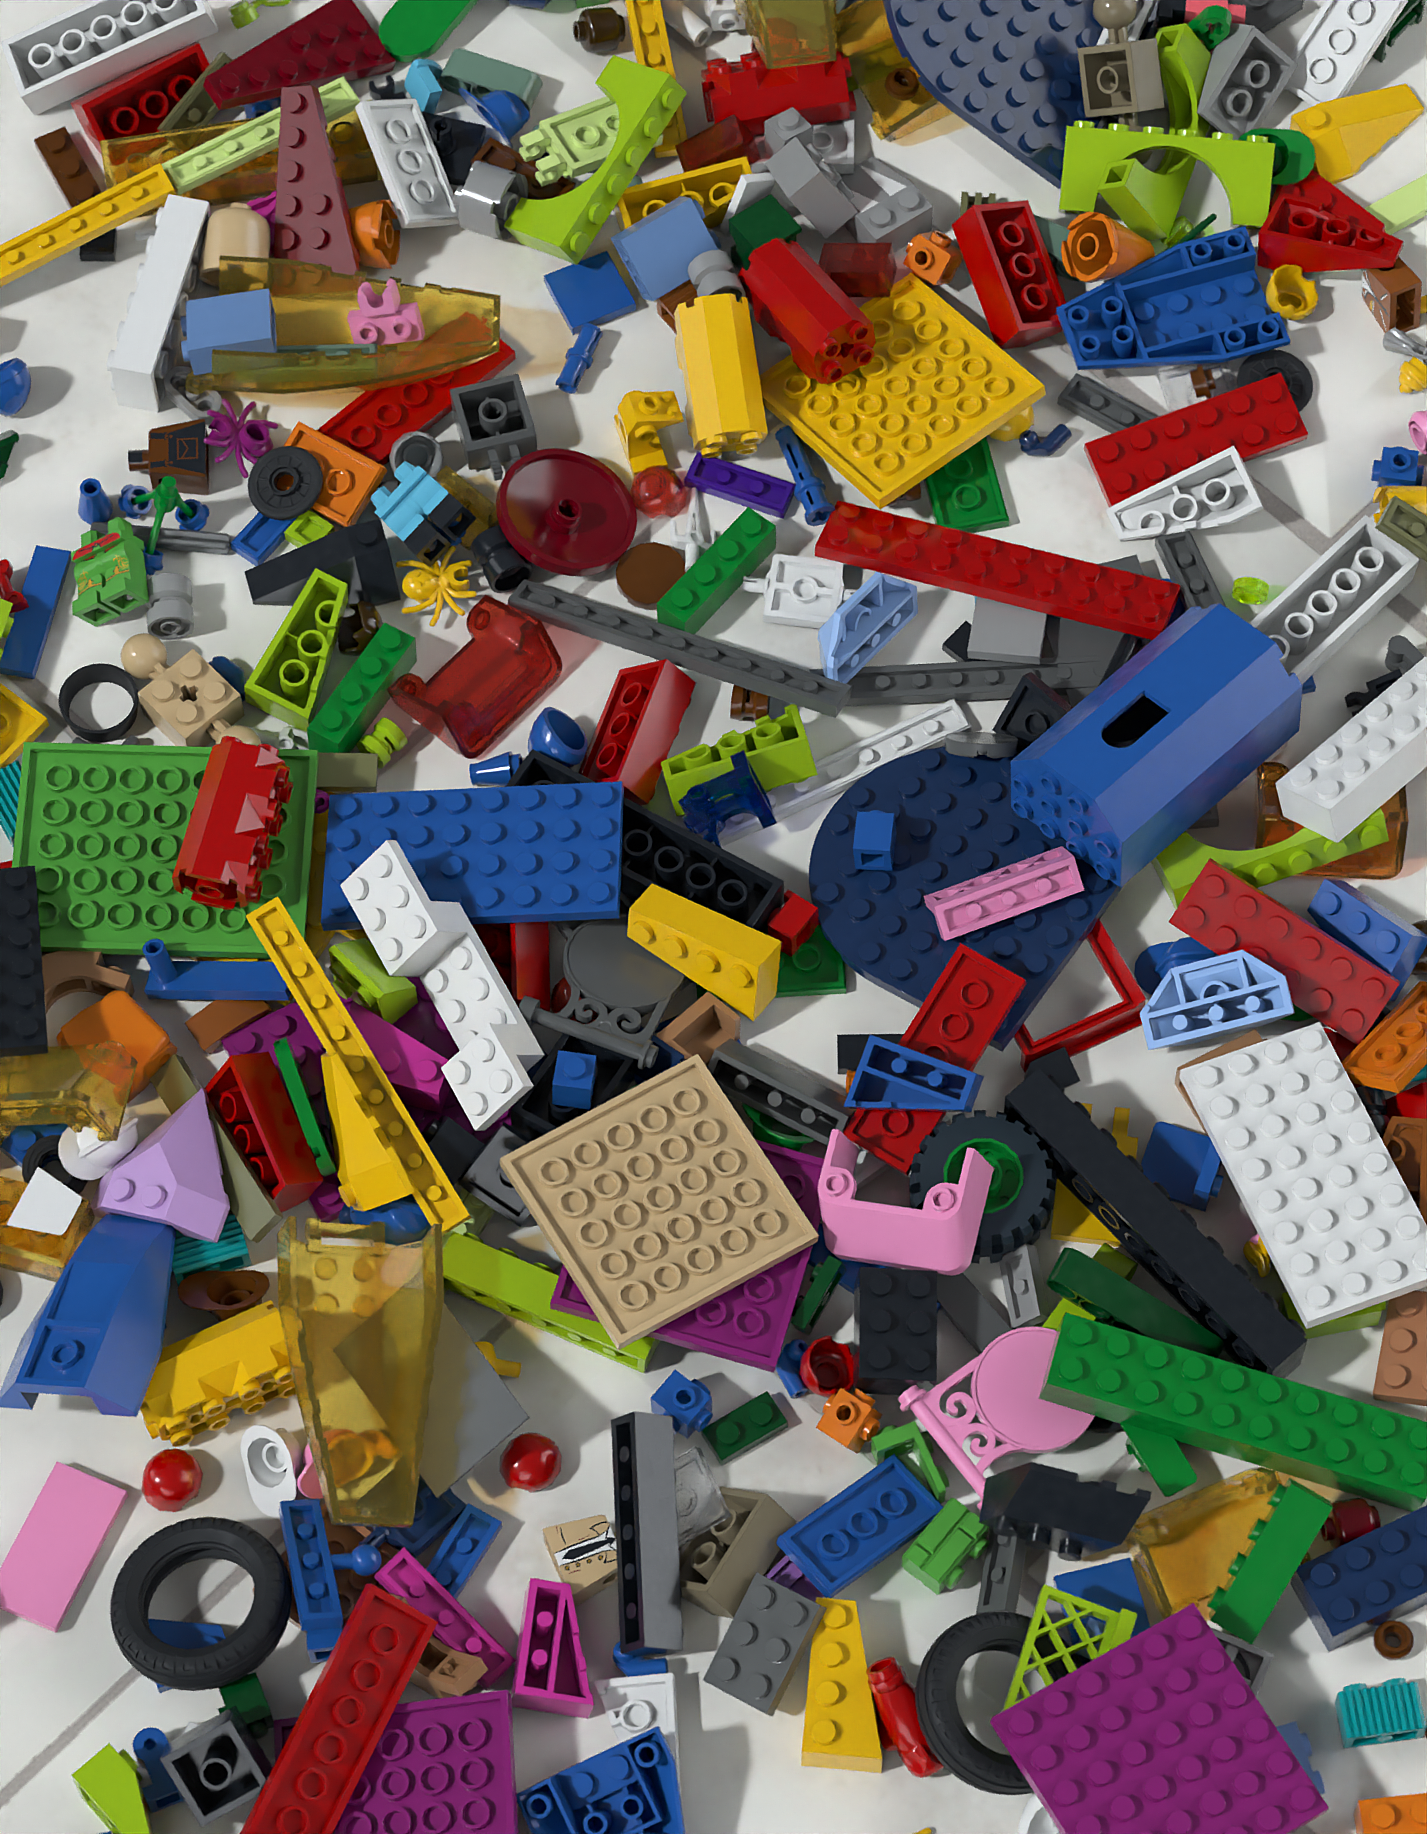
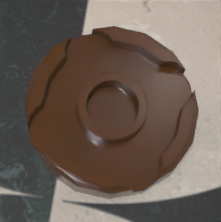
M657 542L641 543L630 548L620 558L616 568L617 589L620 594L622 593L627 598V602L634 607L656 610L657 602L686 573L685 562L681 555L668 545Z

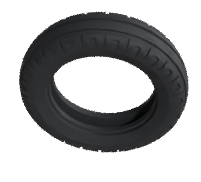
M198 1517L196 1519L191 1518L179 1521L174 1525L171 1524L162 1528L153 1536L148 1537L127 1558L116 1578L110 1604L111 1625L115 1640L124 1657L138 1672L148 1679L169 1688L186 1691L219 1688L245 1677L249 1672L259 1667L275 1650L282 1638L289 1621L292 1605V1588L288 1570L281 1555L270 1541L245 1524L231 1519L216 1517ZM217 1558L233 1562L250 1574L254 1584V1598L251 1609L241 1626L224 1640L204 1648L183 1649L164 1643L151 1632L148 1619L151 1599L160 1583L177 1568L192 1561Z
M1002 1611L979 1613L962 1619L946 1629L934 1641L927 1651L918 1673L915 1693L916 1712L921 1731L931 1751L941 1764L957 1778L970 1786L989 1793L1023 1795L1033 1793L1034 1791L1012 1756L993 1751L980 1743L965 1726L956 1701L958 1675L969 1657L985 1651H1002L1020 1657L1032 1618ZM1040 1622L1038 1630L1044 1628L1043 1623ZM1049 1634L1035 1639L1034 1646L1041 1659L1058 1652ZM1059 1635V1637H1060V1639L1062 1640V1642H1063L1065 1648L1067 1649V1648L1071 1647V1646ZM1070 1654L1077 1669L1082 1667L1083 1664L1077 1654ZM1029 1657L1028 1664L1034 1663L1031 1657ZM1062 1659L1045 1665L1053 1682L1069 1674Z

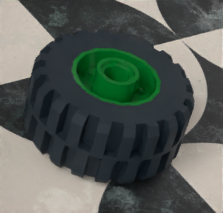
M974 1110V1117L966 1118L962 1112L952 1116V1124L947 1125L944 1121L933 1127L932 1137L926 1135L919 1144L921 1153L914 1154L911 1164L910 1206L911 1208L921 1210L923 1209L925 1197L933 1186L939 1183H959L967 1148H974L994 1168L971 1263L979 1264L980 1257H989L991 1264L997 1263L1002 1260L1003 1254L1011 1251L1014 1252L1024 1244L1033 1245L1039 1239L1040 1230L1046 1229L1054 1207L1057 1181L1056 1171L1053 1170L1054 1160L1050 1150H1043L1044 1140L1037 1132H1033L1031 1135L1027 1133L1026 1127L1028 1124L1020 1119H1017L1013 1124L1008 1121V1114L998 1111L996 1117L986 1116V1110Z

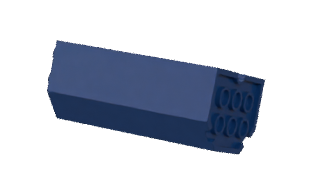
M1220 603L1211 604L1206 609H1201L1200 606L1191 607L1011 761V807L1018 816L1024 819L1027 818L1037 825L1048 838L1056 840L1060 838L1065 839L1068 851L1075 858L1084 860L1095 869L1100 877L1105 880H1111L1121 888L1299 732L1303 685L1295 673L1288 674L1279 660L1284 655L1277 643ZM1147 697L1168 712L1164 718L1128 747H1112L1102 739L1105 733Z

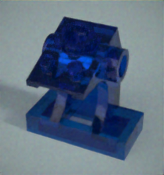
M744 750L730 756L734 770L691 787L687 794L678 801L685 813L681 819L687 829L695 835L697 833L701 834L703 839L720 848L722 847L719 833L725 829V821L735 815L747 813L757 816L763 829L777 823L771 801ZM732 793H733V795H731V796H728V797L723 798V799H721V800H719V801H716L717 799H719V798H721V797H723V796H725V795H728V794H732Z

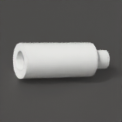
M660 0L664 20L695 47H700L708 41L712 34V28L681 1Z

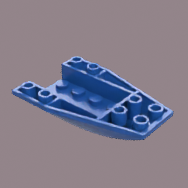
M1243 226L1177 244L1057 307L1056 314L1077 370L1223 363L1290 345V338L1279 312L1272 314L1255 272L1256 252L1246 227Z
M106 1214L91 1229L76 1249L21 1338L0 1390V1408L33 1410L39 1393L91 1397L102 1415L137 1417L163 1348L176 1229L173 1226L126 1215Z

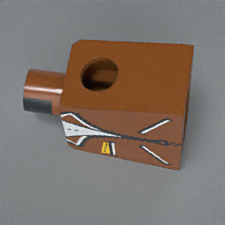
M1399 256L1393 267L1361 269L1363 300L1384 333L1394 327L1403 332L1420 327L1422 281Z

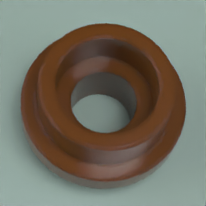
M896 68L887 75L885 89L895 99L910 100L916 96L919 89L917 76L908 68Z
M1202 364L1197 365V369L1189 371L1197 399L1206 396V399L1212 398L1211 390L1217 389L1211 369L1204 370Z
M1390 1620L1383 1622L1377 1627L1373 1643L1376 1651L1385 1659L1400 1660L1411 1652L1414 1637L1407 1625L1400 1621ZM1389 1636L1397 1637L1400 1645L1391 1647L1387 1644L1386 1638Z

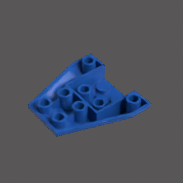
M659 1726L631 1737L516 1794L517 1803L532 1834H686L677 1763Z

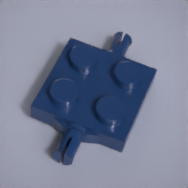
M407 1458L356 1503L355 1512L371 1525L374 1530L363 1541L359 1542V1545L369 1544L378 1548L384 1542L395 1546L399 1551L405 1548L416 1558L458 1520L467 1505L452 1492L451 1488L437 1498L410 1459Z

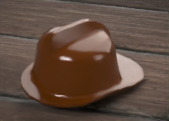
M256 1270L202 1271L189 1275L182 1280L177 1291L178 1298L183 1304L194 1309L209 1310L219 1322H222L262 1304V1297L266 1295L270 1284L269 1278L264 1273Z

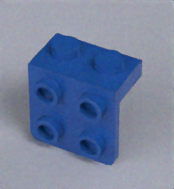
M1157 1122L1154 1125L1141 1161V1166L1144 1169L1143 1174L1152 1183H1160L1169 1193L1170 1201L1206 1212L1210 1197L1218 1198L1224 1176L1219 1175L1222 1161L1210 1137L1165 1122Z

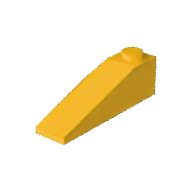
M1405 83L1321 102L1292 115L1289 129L1299 131L1310 139L1316 156L1313 170L1335 185L1354 176L1367 159L1377 155L1381 151L1382 146L1390 138L1400 134L1423 113L1424 108Z
M327 1052L321 1055L337 1176L342 1184L338 1189L344 1203L348 1207L352 1206L354 1210L365 1212L414 1193L411 1182L393 1147L386 1148L378 1139L380 1125L374 1115L371 1116L367 1109L360 1108L358 1102L362 1101L361 1093L338 1053Z

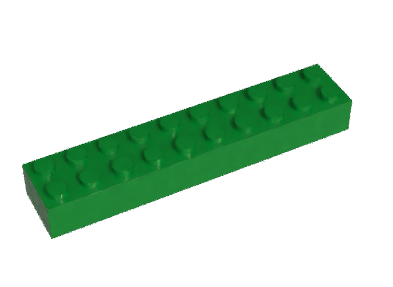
M1065 1312L1058 1326L1039 1395L1041 1400L1117 1423L1121 1422L1173 1437L1179 1442L1409 1512L1418 1510L1427 1498V1422L1067 1312Z

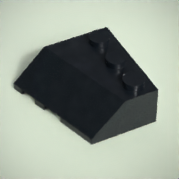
M1029 1462L986 1478L979 1523L994 1528V1533L1005 1537L1015 1536L1025 1540L1026 1545L1031 1548L1049 1549L1058 1553L1060 1559L1076 1562L1080 1561L1082 1557L1122 1545L1150 1501L1151 1491L1138 1488L1135 1493L1128 1494L1116 1491L1117 1483L1107 1480L1080 1482L1078 1473Z

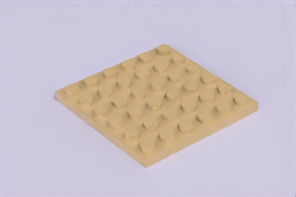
M698 1054L500 1158L501 1168L618 1350L818 1242L819 1235Z

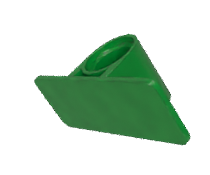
M1120 1422L1128 1437L1126 1440L1128 1454H1134L1141 1465L1138 1468L1140 1472L1149 1471L1165 1497H1171L1197 1481L1196 1473L1173 1437Z

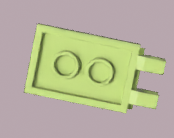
M607 96L542 120L539 122V129L520 137V143L523 147L519 148V153L525 162L541 158L546 151L549 153V156L536 161V167L539 171L535 172V177L541 186L557 182L562 175L565 178L570 177L572 179L601 167L611 152L618 134L619 111L617 104L613 103ZM663 134L660 135L653 147L662 144Z

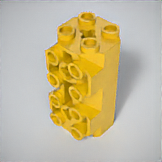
M727 293L697 297L694 299L695 306L686 308V302L678 304L674 313L677 330L674 341L678 367L683 370L687 397L684 409L688 435L693 438L694 449L701 450L702 458L719 457L723 452L736 451L739 455L756 452L757 444L765 441L768 431L748 299L741 296L740 301L736 302V295Z
M271 1300L162 1348L161 1356L140 1407L144 1423L152 1440L160 1437L162 1441L170 1440L173 1447L186 1445L194 1439L195 1435L208 1429L215 1431L226 1426L230 1422L228 1413L234 1408H242L245 1414H253L263 1409L267 1402L278 1397H291L301 1390L299 1381L305 1376L299 1355L296 1357L293 1355L294 1343L278 1309L274 1307Z

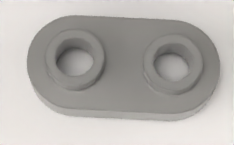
M178 366L166 373L163 383L167 397L192 420L205 419L207 425L211 424L214 418L208 416L207 411H200L202 408L209 407L211 410L223 413L220 394L200 375H194L193 369L186 366ZM181 386L188 387L183 391L177 390Z

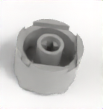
M475 161L471 166L470 174L464 186L460 185L454 195V205L459 206V226L494 239H509L512 234L503 225L521 197L526 199L528 197L526 177L511 170Z

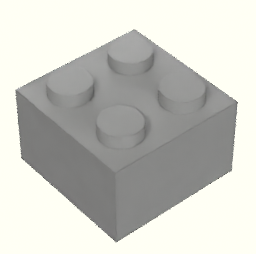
M794 137L764 164L787 198L827 239L858 213L850 201L855 196L845 183L840 181L842 177L830 163L826 164L823 161L824 158L811 143L805 146L797 137Z

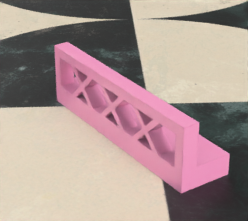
M1061 846L923 897L927 908L934 913L941 938L947 941L1084 891V887L1074 856Z

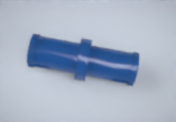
M590 323L582 325L574 346L567 350L565 355L567 361L555 382L560 390L570 394L576 393L585 370L589 369L593 363L592 355L600 338L603 336V332L600 331L599 327Z

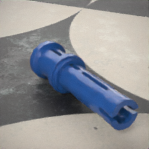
M789 425L784 426L775 433V438L780 445L796 483L794 494L796 499L802 502L806 511L804 515L805 521L810 526L825 524L831 512L835 511V507L832 503L828 502L824 493L826 486L823 480L815 476L799 436L793 432Z

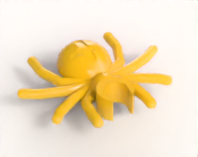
M452 545L447 550L440 568L437 561L430 568L423 562L414 560L396 562V567L412 566L422 568L410 571L402 582L403 592L421 604L403 608L402 613L419 612L437 601L434 615L429 623L431 627H434L440 617L444 597L456 613L464 616L465 611L454 602L451 596L454 598H472L477 596L476 591H467L470 589L469 579L463 581L456 580L458 577H468L467 567L472 566L473 562L465 560L452 563L447 567L451 555L457 549L455 545ZM428 548L425 553L431 552V550Z

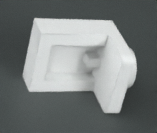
M709 0L712 31L723 30L729 32L745 29L744 0Z

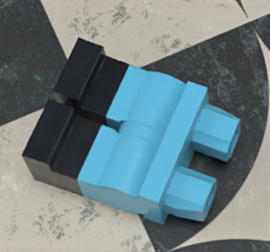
M405 461L395 470L394 474L401 484L392 493L386 487H380L370 499L376 507L374 512L406 544L408 549L430 568L452 544L427 521V518L432 519L441 530L456 541L477 517L419 465L415 467ZM462 513L460 522L455 526L448 527ZM437 539V545L434 550L424 553Z

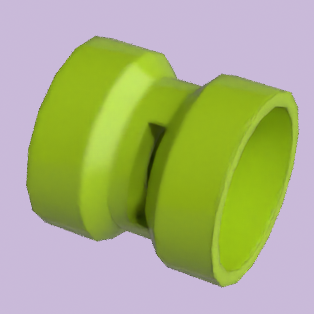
M382 717L374 725V731L370 735H364L356 745L360 753L378 754V768L382 769L391 760V754L394 751L399 752L408 743V740L395 723Z

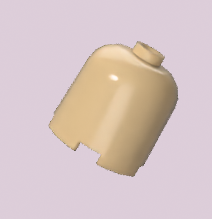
M232 203L230 207L215 211L207 219L198 267L199 279L219 288H222V281L235 283L239 291L263 288L268 278L271 239L267 220L251 210V206L244 203Z

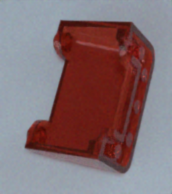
M485 595L476 603L467 616L466 626L472 639L426 683L419 676L406 673L387 688L393 702L454 752L468 759L477 758L558 680L562 672L561 657L542 621L488 595Z

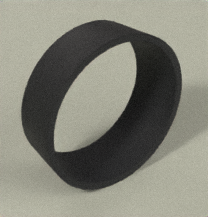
M91 664L76 670L65 680L59 692V708L67 724L77 736L91 742H108L124 735L134 724L138 712V689L133 678L125 670L111 664ZM109 682L124 688L130 694L134 705L129 715L119 724L108 729L89 730L74 724L70 720L69 708L71 701L84 687L93 683Z

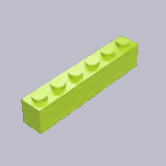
M452 1231L433 1269L434 1284L437 1286L439 1284L451 1292L644 1374L660 1342L658 1339L644 1336L618 1350L601 1323L550 1309V1302L559 1278L550 1267L538 1262H534L533 1265L525 1262L509 1249L500 1247L497 1250L485 1245L481 1238L471 1233H464L462 1235Z

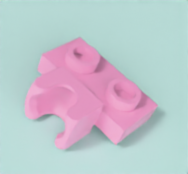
M388 279L387 288L382 295L375 294L370 283L364 282L361 284L357 294L360 310L349 311L347 316L354 344H377L378 346L423 340L425 330L417 302L399 304L401 299L394 279Z

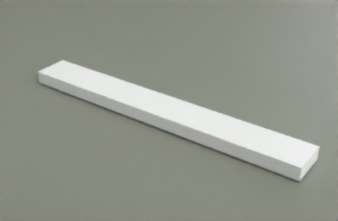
M951 699L815 761L818 775L809 777L800 783H788L775 787L766 793H755L738 798L729 804H721L695 816V823L705 840L718 847L725 846L849 789L862 777L892 760L918 751L941 747L945 745V736L947 734L971 732L972 726L957 701Z

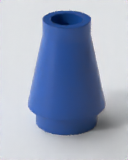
M94 478L84 480L80 484L78 504L80 518L90 525L95 521L107 522L113 512L112 501L104 492L98 480Z
M509 751L479 763L470 764L469 772L472 785L505 787L523 762L521 754H512Z

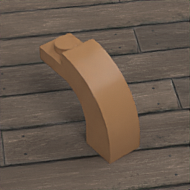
M55 951L42 956L46 1014L57 1000L75 992H91L105 997L112 991L122 990L133 997L135 990L131 976L125 970L116 966H108L106 968L102 952Z
M391 1594L392 1596L409 1605L405 1597ZM431 1635L409 1680L423 1691L438 1699L452 1697L453 1695L461 1697L477 1685L478 1679L488 1668L480 1657L453 1650L439 1641L434 1635Z

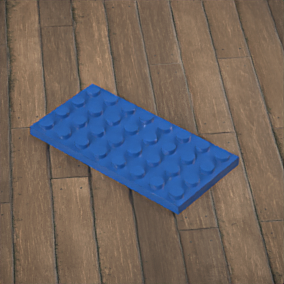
M620 781L330 795L321 911L323 931L364 929L340 885L386 840H396L430 901L459 902L471 924L619 918L624 803L623 783Z

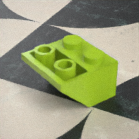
M366 938L335 944L328 949L331 962L329 969L334 978L332 985L342 998L346 1000L351 998L391 1025L418 1003L415 985L405 976H390L374 946Z

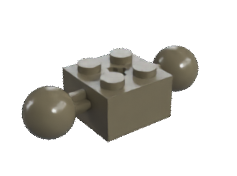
M1094 0V17L1102 27L1108 29L1109 44L1077 48L1085 116L1095 117L1118 114L1119 124L1129 125V131L1143 132V127L1138 125L1137 112L1164 108L1157 38L1128 40L1127 26L1133 22L1136 16V0ZM1153 150L1142 152L1129 159L1136 158L1140 164L1144 165L1150 159Z

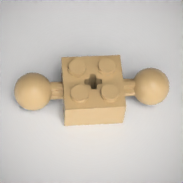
M147 633L136 634L124 643L121 650V663L125 671L137 679L153 680L138 692L142 713L175 746L206 747L214 740L216 744H220L224 736L238 738L243 743L258 746L261 744L259 736L252 729L241 725L232 726L245 716L241 695L194 649L185 654L172 666H169L166 663V648L156 636Z

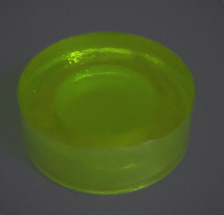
M1184 215L1179 216L1174 221L1169 237L1160 239V241L1169 248L1194 228V224Z
M1241 577L1234 580L1232 596L1237 601L1252 605L1262 604L1267 601L1269 584L1253 577Z

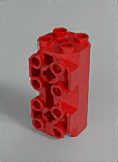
M819 40L807 43L806 49L794 51L793 46L776 48L773 50L774 57L768 59L761 57L760 52H751L740 55V60L727 62V58L706 61L707 68L701 70V77L705 81L701 82L707 122L714 121L715 129L710 130L711 138L715 142L765 134L764 121L792 107L810 125L849 119V112L856 111L854 92L849 91L846 79L851 77L849 58L844 57L843 52H840L836 47L828 45L827 40Z
M776 237L752 251L748 258L751 265L747 271L742 267L738 277L745 290L748 302L753 306L755 320L770 337H778L779 341L786 342L790 346L793 362L808 378H815L821 384L835 383L847 374L871 362L875 354L872 348L876 344L873 323L797 242L790 241L789 244L784 239Z
M224 736L220 744L213 745L172 875L174 889L177 892L183 894L186 888L193 892L191 900L202 905L225 910L234 909L236 902H239L240 907H245L250 902H259L263 888V882L259 881L262 870L269 869L273 849L268 847L270 835L278 837L280 834L283 816L279 814L282 804L289 803L293 783L288 782L290 767L286 766L285 761L278 757L279 750L268 744H259L258 746L246 744L232 736Z

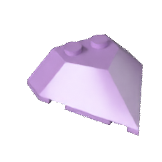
M204 1087L101 1177L87 1212L90 1216L103 1218L106 1214L126 1215L171 1225L186 1237L214 1243L218 1242L230 1210L228 1195L224 1193L221 1175L224 1174L214 1125L209 1119L207 1109L209 1100L207 1090Z

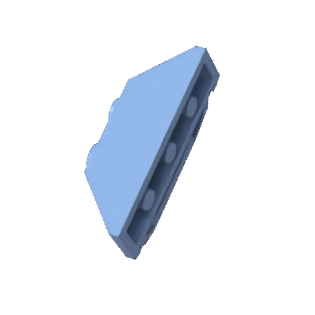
M876 572L834 612L819 630L820 660L824 676L845 684L852 679L918 614L917 586L880 572Z
M1239 950L1170 968L1147 1005L1140 1012L1148 1050L1193 1044L1267 1025L1295 1012L1286 976L1248 952Z

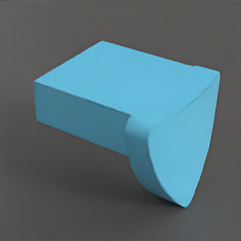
M417 59L412 62L404 87L411 98H416L422 112L434 114L442 93L437 80L440 78L443 69L437 62L429 59Z

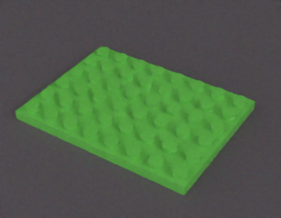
M24 742L12 868L35 866L42 952L93 951L102 952V954L144 955L142 951L144 944L151 939H160L163 941L169 956L271 959L247 920L246 915L277 896L306 941L319 759L318 750L278 749V757L285 761L286 766L290 767L288 782L293 783L289 803L282 804L279 814L283 816L280 834L278 837L270 835L268 847L273 849L269 869H263L259 881L263 882L261 897L258 903L250 902L247 906L240 907L239 902H236L234 909L225 910L202 905L191 900L193 892L186 888L183 894L177 892L172 881V875L212 747Z

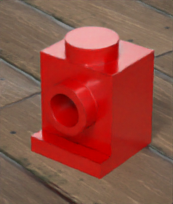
M788 889L784 894V906L782 908L777 907L767 920V935L782 941L781 952L792 957L799 947L806 943L815 932V928L818 926V908Z

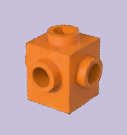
M934 230L933 232L919 233L911 239L906 248V253L908 254L903 264L912 270L911 273L922 282H931L935 286L951 282L963 260V255L960 249L951 244L952 239L949 236Z
M840 1388L837 1394H832L823 1407L824 1415L816 1428L858 1454L865 1442H869L872 1437H875L880 1428L879 1420L883 1414L872 1408L876 1400L856 1388L853 1394Z

